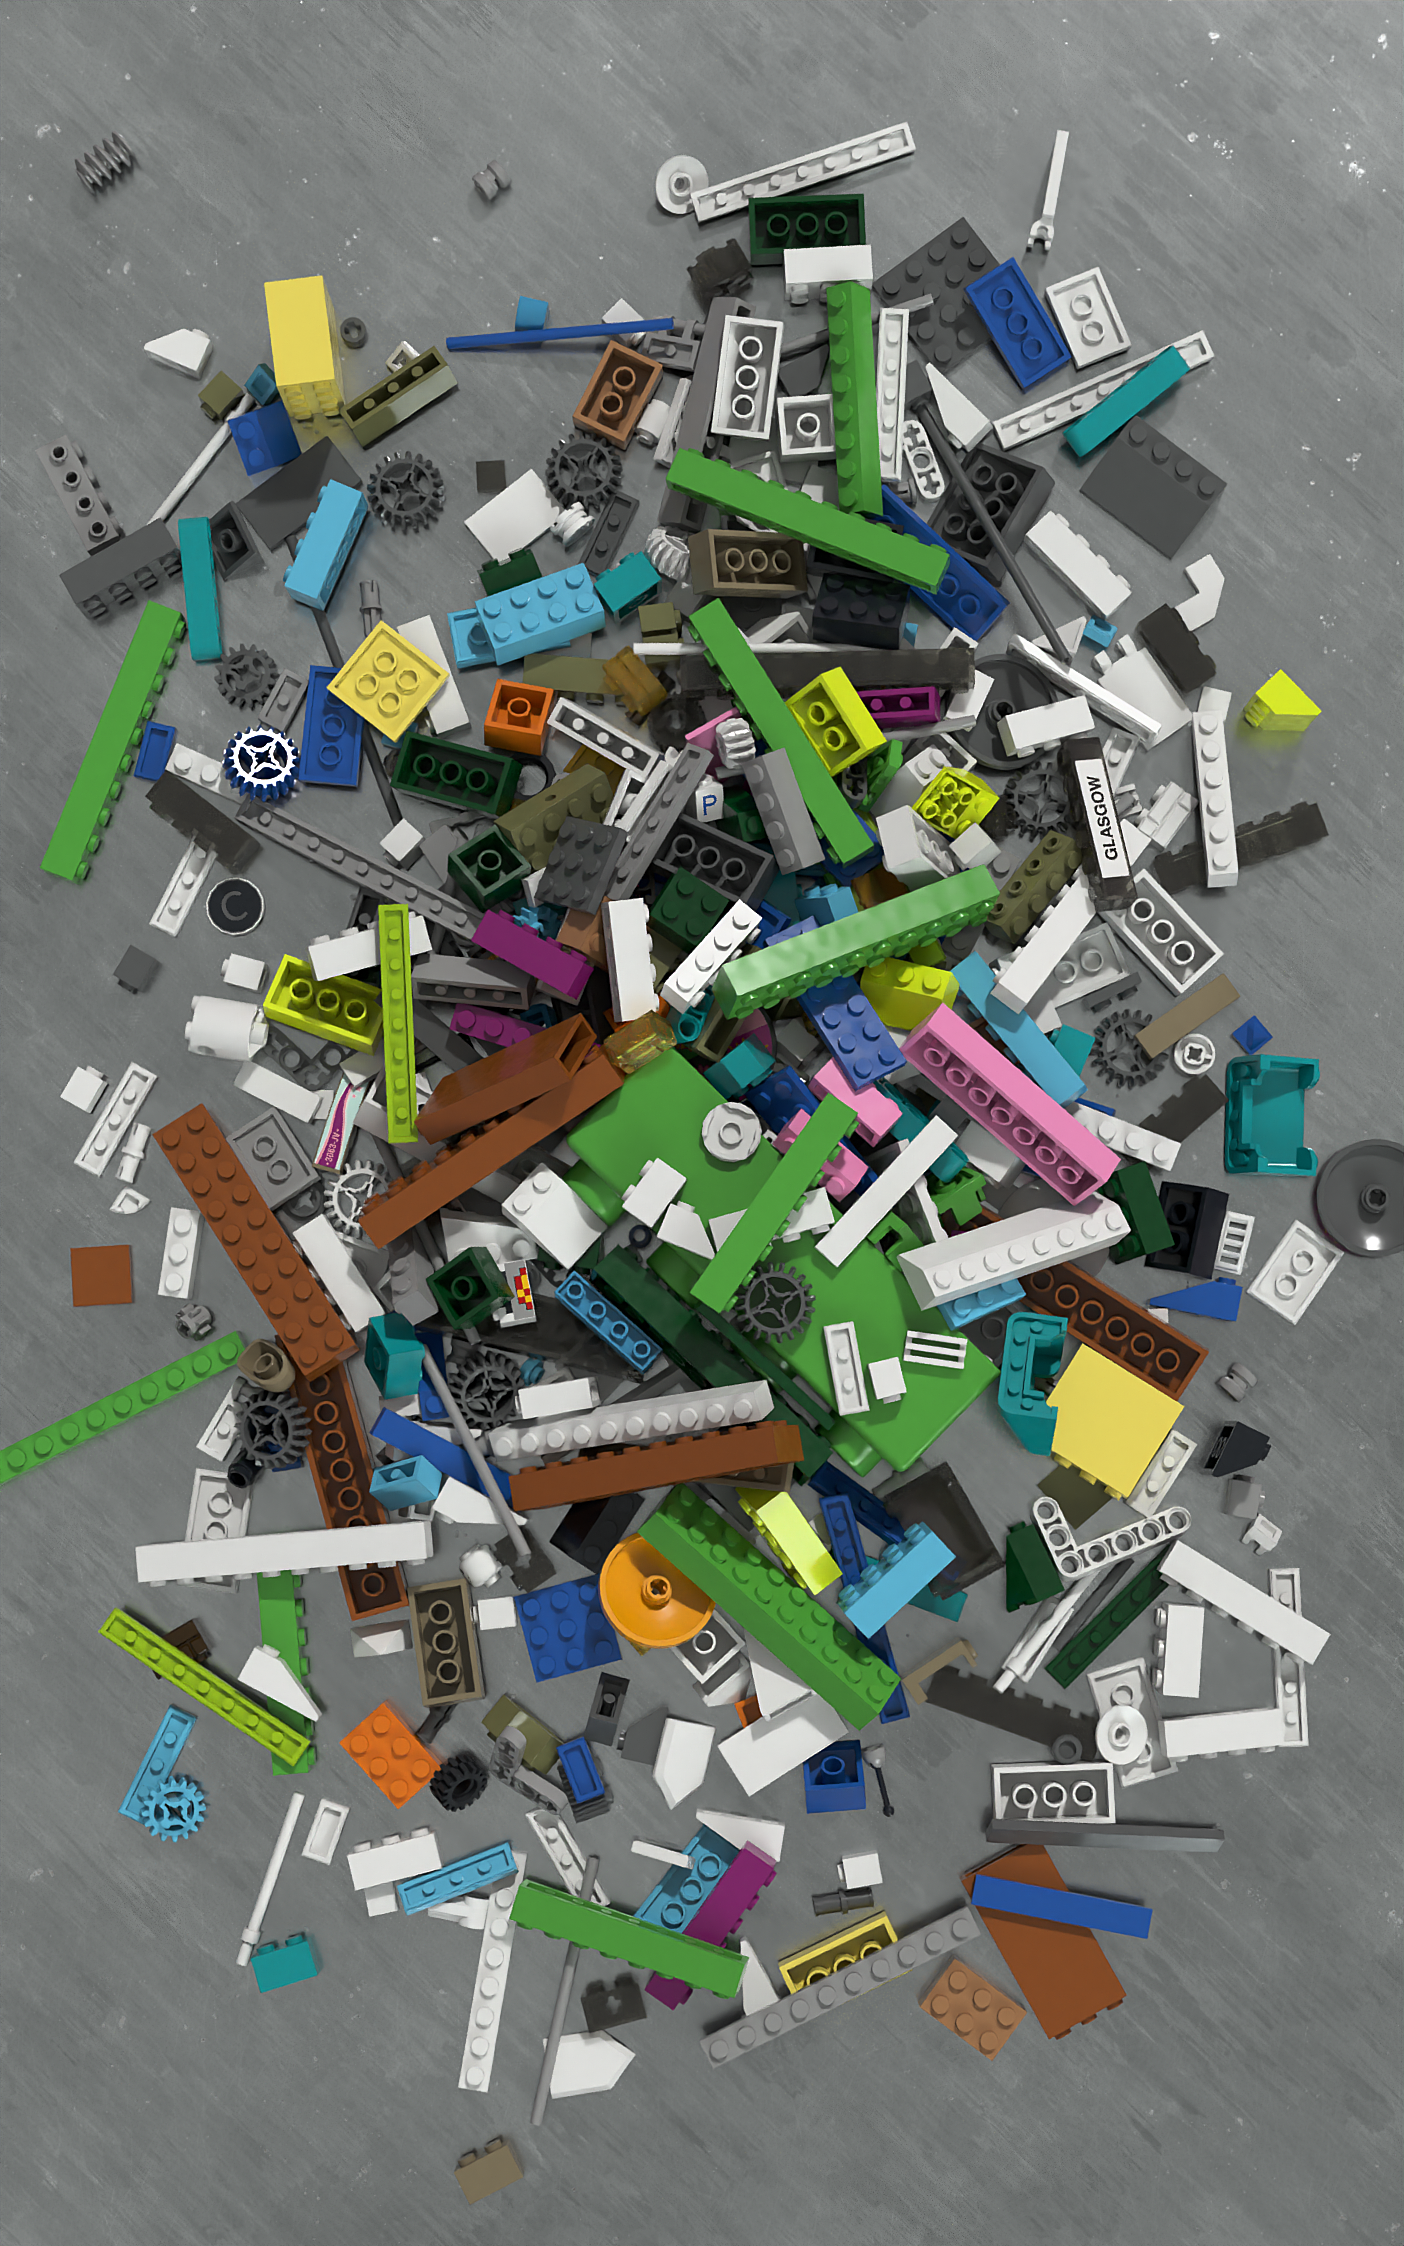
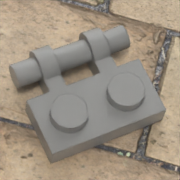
M664 315L663 317L653 316L652 319L673 318L674 329L658 331V333L647 332L641 355L662 364L663 367L694 372L701 347V341L694 340L697 335H704L706 325L700 324L698 320L688 319L687 321L677 320L675 316ZM673 331L683 332L682 338L670 336Z

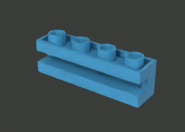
M573 1271L554 1292L555 1298L642 1376L662 1356L663 1349L576 1271Z

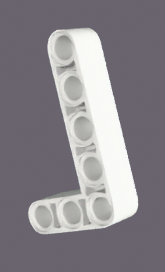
M1050 1497L1038 1499L1030 1514L1031 1521L1060 1580L1063 1582H1073L1180 1538L1186 1533L1192 1520L1190 1513L1185 1508L1173 1507L1077 1547L1060 1507L1054 1499ZM1043 1506L1048 1507L1052 1511V1517L1050 1519L1041 1518L1038 1515L1037 1509ZM1172 1516L1181 1518L1184 1524L1183 1528L1176 1529L1172 1527L1169 1518ZM1145 1527L1154 1529L1157 1538L1154 1540L1145 1538L1142 1529ZM1054 1533L1060 1534L1064 1538V1544L1062 1546L1053 1545L1050 1542L1049 1536ZM1116 1539H1126L1130 1544V1549L1127 1551L1118 1549L1115 1543ZM1092 1549L1099 1550L1103 1554V1560L1101 1562L1092 1561L1088 1552ZM1065 1560L1072 1561L1076 1565V1571L1074 1573L1065 1572L1062 1569L1061 1563Z

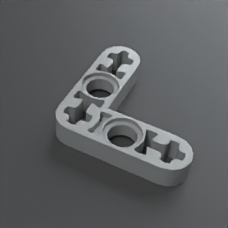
M511 1726L505 1727L496 1739L489 1765L490 1772L499 1781L553 1815H559L568 1804L567 1796L560 1789L521 1765L527 1740L516 1728Z

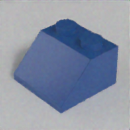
M282 400L228 419L229 427L248 476L276 467L302 454Z
M860 1740L833 1742L803 1762L807 1814L866 1809Z

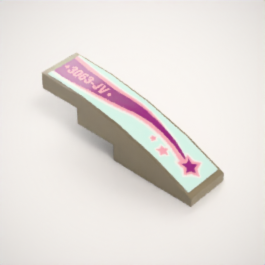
M343 1072L319 1140L312 1167L342 1175L349 1148H352L358 1128L352 1122L369 1092L373 1080L355 1089Z

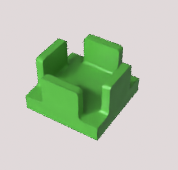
M964 1166L949 1183L942 1181L934 1173L925 1177L927 1180V1190L931 1201L935 1203L938 1209V1219L942 1228L944 1224L940 1214L948 1209L951 1210L954 1220L958 1225H963L982 1212L979 1202L986 1199L982 1189L986 1185L983 1174Z
M889 1210L865 1237L875 1245L889 1233L896 1242L883 1255L902 1272L903 1270L896 1257L899 1254L923 1247L924 1244L903 1220Z

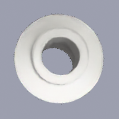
M652 399L650 404L645 406L634 428V431L637 433L636 437L641 442L652 445L653 442L659 443L669 415L670 406L656 399Z

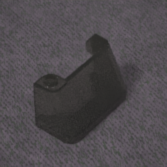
M947 1461L884 1496L887 1502L883 1503L887 1514L890 1519L896 1517L904 1531L913 1524L917 1523L919 1525L923 1521L956 1556L927 1584L935 1598L940 1595L942 1600H945L1005 1566L1002 1557Z

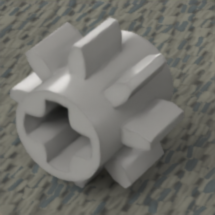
M189 1303L175 1315L178 1319L175 1322L176 1330L186 1339L193 1336L194 1340L198 1341L211 1330L209 1325L212 1320L211 1315L201 1305L194 1308L192 1303Z

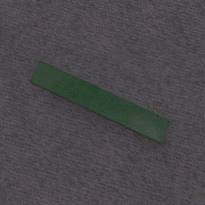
M701 1301L697 1302L694 1308L829 1431L835 1424V1420L725 1318Z
M1169 1543L1068 1642L1061 1652H1058L1043 1667L1064 1689L1170 1585L1160 1579L1163 1573L1156 1570L1171 1546Z

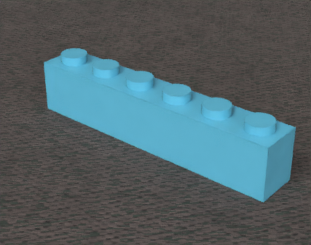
M976 951L949 971L953 973L960 984L957 995L959 997L963 994L966 995L971 1002L967 1007L977 1019L981 1016L984 1017L989 1024L985 1029L995 1041L1001 1038L1007 1046L1003 1051L1014 1064L1019 1060L1025 1068L1022 1072L1035 1084L1037 1083L1062 1108L1065 1109L1088 1090L1084 1082L1024 1009L1018 1015L990 994L997 985L992 981L996 975Z

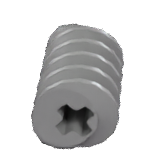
M116 131L111 133L113 142L107 138L102 139L104 149L98 145L93 146L95 156L86 151L84 152L86 162L79 158L74 160L76 165L75 172L91 193L94 192L93 182L103 186L102 175L109 180L112 179L110 169L113 168L118 173H121L120 162L130 166L129 156L132 155L137 159L128 143Z

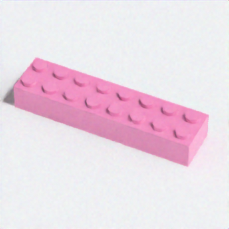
M944 1003L940 1004L914 1027L899 1047L903 1056L1073 1206H1076L1105 1184L1121 1159L1110 1148L1105 1146L1087 1128L1080 1124Z

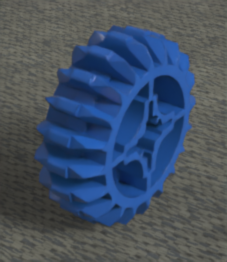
M260 724L256 732L248 726L245 734L238 731L235 736L236 740H229L228 748L223 753L225 759L222 762V767L226 770L224 774L226 780H231V789L240 787V797L247 792L250 793L251 801L255 799L256 795L261 796L263 803L266 801L267 795H270L275 801L278 799V792L285 796L288 793V787L293 788L295 786V779L299 778L301 758L297 757L299 755L298 748L292 747V738L283 740L285 736L283 731L276 735L274 734L273 726L267 732L263 731V727ZM275 752L283 760L285 769L280 767V763L274 759ZM239 758L244 760V764L250 768L249 774H246L241 768Z

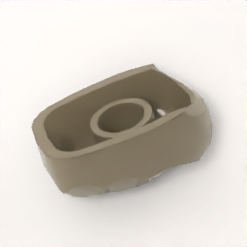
M254 1340L238 1357L237 1366L241 1372L267 1391L277 1393L286 1391L295 1380V1369L290 1359L277 1345L268 1340Z

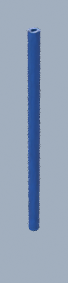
M673 318L448 337L446 338L447 349L673 330L674 321Z

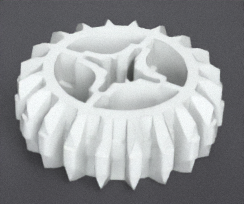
M659 526L657 529H653L652 533L648 536L644 555L660 573H664L669 578H674L678 582L682 581L687 585H691L692 575L688 537L694 534L688 532V530L684 531L678 527L672 528L670 526Z
M355 1160V1170H352L351 1166L346 1163L344 1169L347 1173L345 1175L335 1174L339 1178L337 1183L331 1179L327 1182L330 1186L335 1187L334 1191H324L325 1196L332 1197V1201L325 1202L324 1207H334V1211L327 1214L328 1218L332 1219L338 1216L339 1219L334 1223V1226L339 1228L345 1223L346 1226L343 1233L346 1235L351 1232L352 1228H355V1238H360L361 1232L364 1230L359 1223H356L362 1207H359L360 1201L356 1199L357 1197L350 1193L354 1192L357 1195L361 1193L363 1195V1191H367V1197H370L374 1194L375 1185L378 1180L383 1184L386 1191L389 1189L387 1185L392 1182L388 1181L391 1177L388 1171L383 1175L381 1174L383 1164L379 1163L375 1170H372L373 1163L371 1160L366 1161L365 1168H362L360 1160ZM361 1175L370 1176L368 1181L359 1189L346 1186V1183L354 1177ZM341 1193L350 1197L353 1203L349 1218L343 1213L340 1205Z

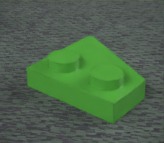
M891 739L867 756V795L861 805L857 807L858 810L866 813L869 812L901 767L903 762V755L901 754L903 742Z

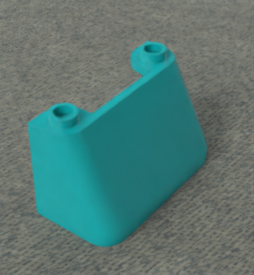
M1258 1054L1235 1057L1229 1062L1227 1068L1225 1166L1229 1173L1316 1176L1318 1158L1312 1148L1303 1147L1305 1090L1312 1089L1319 1081V1059Z
M1017 1312L1012 1314L1007 1322L997 1410L1028 1452L1050 1456L1058 1407L1052 1406L1051 1408L1044 1400V1392L1034 1391L1035 1377L1051 1378L1059 1372L1068 1318Z

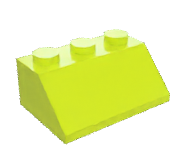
M841 666L820 674L784 702L831 777L867 757L887 742Z
M1281 669L1253 695L1243 709L1246 712V719L1255 727L1260 726L1263 730L1304 731L1322 712Z
M890 957L885 958L881 964L875 967L865 966L860 983L861 990L882 1023L912 1031L940 1004L944 1003L948 1008L952 1009L960 986L952 972Z

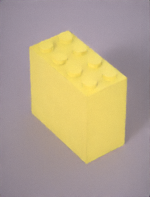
M323 276L265 282L264 288L276 387L289 416H294L295 419H308L312 417L311 414L323 413L325 416L340 414L339 409L346 405L335 310Z
M1082 1343L1046 1401L1047 1405L1051 1408L1052 1406L1058 1407L1051 1452L1055 1454L1053 1460L1067 1469L1073 1465L1081 1470L1078 1476L1092 1485L1097 1480L1106 1486L1104 1492L1119 1501L1121 1497L1127 1499L1185 1406Z

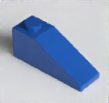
M1219 1277L1218 1282L1212 1281L1147 1299L1146 1305L1236 1322L1243 1287L1236 1286V1280Z
M442 1330L416 1333L417 1340L427 1344L446 1384H449ZM421 1361L422 1380L419 1381L418 1391L423 1421L449 1418L450 1416Z

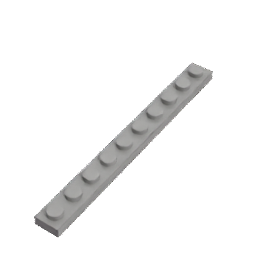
M248 793L234 817L238 822L397 904H408L410 911L423 915L424 918L471 941L485 915L266 801L263 803L256 796L251 801L250 793Z
M965 1906L700 2039L699 2042L712 2069L981 1935V1932L968 1906Z

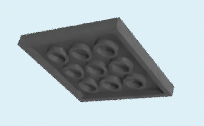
M962 217L873 282L872 289L887 308L931 293L934 305L909 313L908 336L928 363L930 362L944 375L992 339L963 288L1000 264L966 219Z

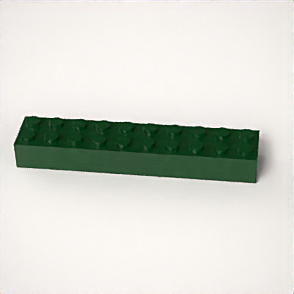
M618 1244L593 1268L589 1281L629 1320L663 1349V1353L701 1390L765 1380L756 1371L751 1373L744 1366V1359L736 1351H728L722 1345L724 1341L720 1335L712 1329L708 1331L701 1324L702 1319L692 1309L687 1311L679 1303L681 1299L672 1289L668 1288L665 1290L658 1283L660 1279L656 1273L648 1267L644 1269L637 1262L638 1257L628 1247L623 1249ZM770 1391L774 1409L762 1420L737 1425L749 1427L756 1426L755 1423L781 1420H786L787 1425H798L804 1461L794 1463L792 1478L802 1487L834 1452L830 1449V1442L821 1434L816 1436L808 1428L810 1424L801 1414H794L786 1407L788 1402L782 1395L777 1392L773 1394Z

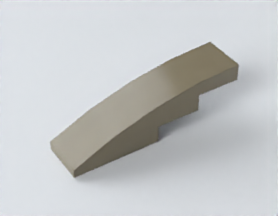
M1223 973L1133 1037L1151 1060L1241 996Z

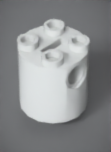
M208 996L193 997L191 1012L194 1013L193 1021H188L185 1029V1039H189L188 1051L195 1054L251 1062L254 1055L262 1047H265L269 1026L260 1005Z

